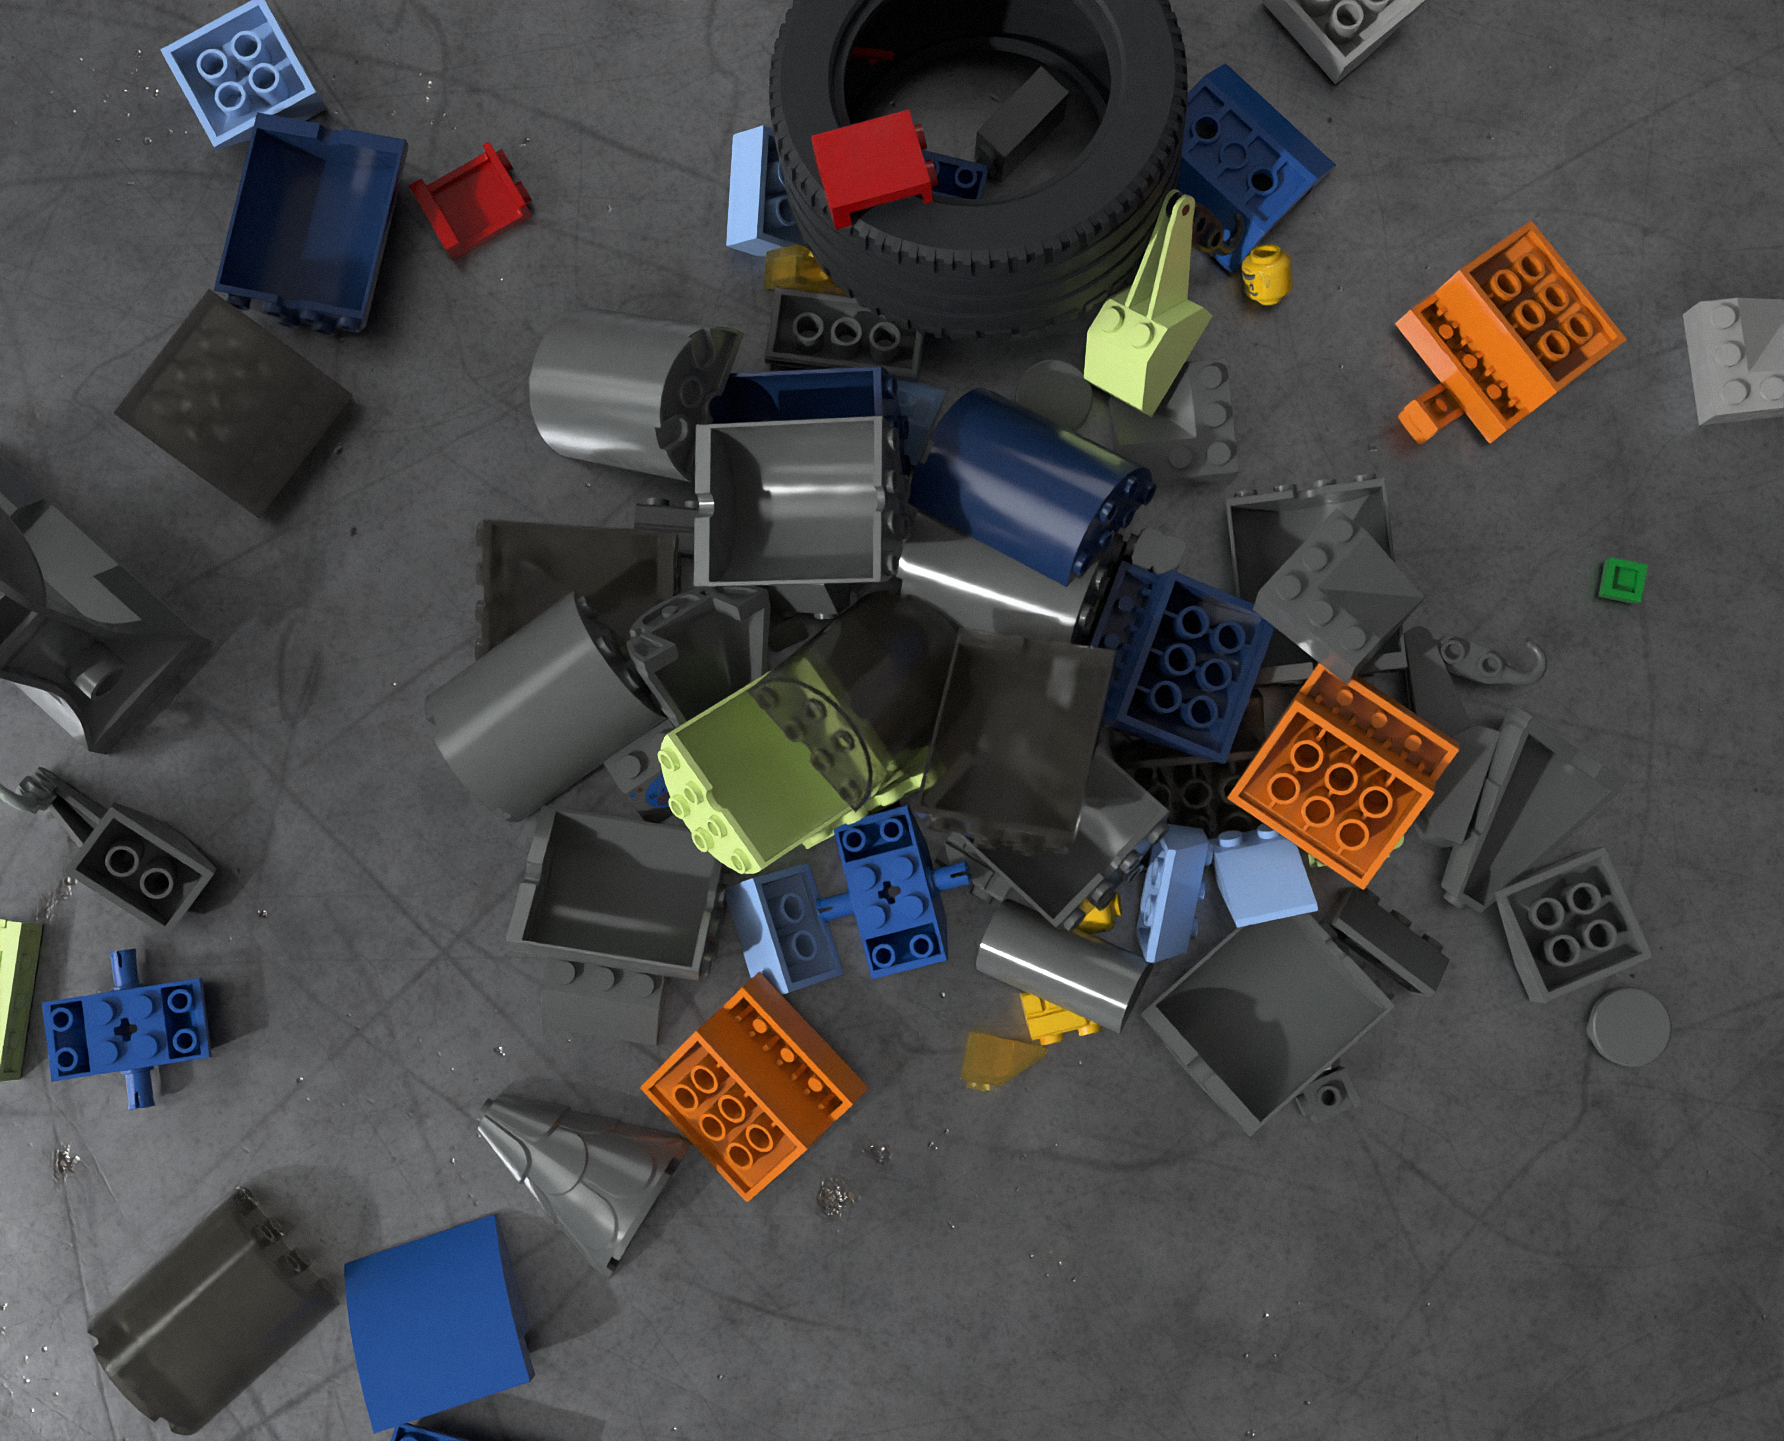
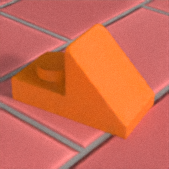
M1440 383L1404 407L1405 410L1398 415V418L1417 444L1421 445L1465 412L1443 384Z

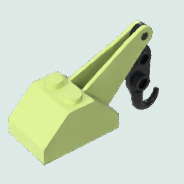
M1176 189L1171 190L1167 194L1133 284L1107 298L1087 331L1085 380L1150 417L1153 416L1213 317L1204 307L1188 300L1191 246L1201 253H1215L1220 256L1231 254L1237 248L1244 235L1245 220L1242 214H1235L1236 225L1228 240L1224 241V231L1221 222L1204 205L1195 202L1193 197Z

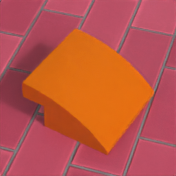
M1532 220L1458 270L1435 293L1410 309L1395 323L1489 444L1627 340Z
M1318 663L1227 799L1364 890L1435 793L1436 781L1460 750V743L1358 675L1346 685L1323 665Z
M758 972L721 1009L698 1028L640 1089L748 1203L808 1150L834 1121L855 1104L869 1087L773 985Z

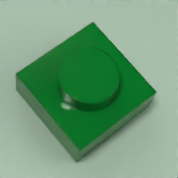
M1613 557L1605 559L1598 597L1632 604L1641 603L1648 565Z

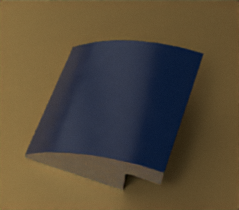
M1123 560L1114 563L1109 577H1112V580L1106 588L1104 600L1100 599L1095 612L1098 616L1092 625L1090 636H1086L1082 647L1084 653L1079 660L1076 673L1073 672L1059 709L1176 751L1226 764L1275 627L1253 610V603L1176 571L1169 570L1157 575Z

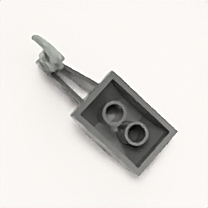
M38 767L32 776H25L14 790L15 793L0 783V798L4 802L18 810L29 811L34 814L38 810L46 811L49 809L80 848L63 872L166 937L170 935L215 873L216 867L189 840L153 816L115 802L108 811H105L71 788L57 775L43 767ZM66 801L94 821L97 826L93 828Z

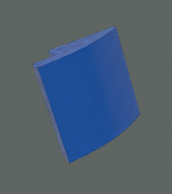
M496 1213L344 1264L346 1302L353 1350L374 1434L531 1382L535 1377L534 1368L524 1339V1335L530 1330L531 1324Z

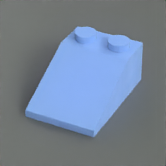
M1261 824L1257 827V830L1243 833L1236 830L1221 833L1218 838L1209 840V843L1213 845L1212 862L1216 883L1237 928L1318 911L1317 902L1297 845L1266 824Z

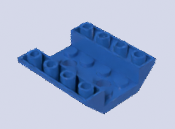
M1224 63L1204 75L1188 92L1177 190L1193 197L1195 202L1204 205L1221 222L1224 231V241L1228 240L1236 225L1235 214H1242L1245 220V229L1237 248L1226 256L1209 253L1232 274L1277 222L1307 192L1310 194L1335 168L1336 164L1232 68ZM1202 122L1209 123L1215 128L1216 135L1211 139H1202L1197 135L1195 126ZM1257 174L1268 176L1272 182V188L1267 191L1255 189L1252 185V177Z

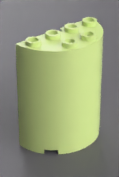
M813 645L669 732L663 739L661 751L658 752L664 781L671 797L668 800L671 811L676 817L683 819L692 832L693 842L702 852L708 851L721 863L740 874H754L761 871L904 775L865 719L860 720L854 715L850 707V697Z

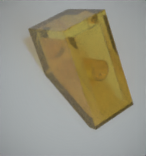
M795 244L766 252L765 290L774 292L775 287L847 296L842 288H838L834 284L831 276L828 277L824 273L822 267L817 264L807 247Z
M968 1030L959 1077L960 1079L967 1080V1088L989 1092L990 1085L1002 1086L1045 1057L1048 1048L1044 1045Z

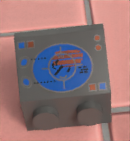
M668 718L603 761V764L623 794L645 822L660 824L674 814L669 807L668 800L671 797L664 781L661 763L658 759V752L661 751L664 737L676 729Z

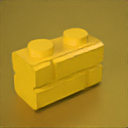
M1028 992L1019 993L1030 1038L1032 1040L1040 1039L1041 1045L1064 1040V1032L1078 1029L1079 1036L1102 1031L1101 1025Z

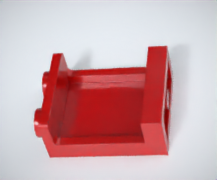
M909 109L811 136L816 164L835 230L852 226L851 212L922 194L924 204L933 202L931 187L938 185L935 167L932 160L924 161L921 151L927 149L924 131L921 124L913 125Z
M490 142L483 144L485 149L483 154L434 182L426 185L421 178L409 185V188L453 261L532 217L527 207V204L532 202L531 197L521 181L513 183L508 172L513 170L510 161L502 149L495 152Z

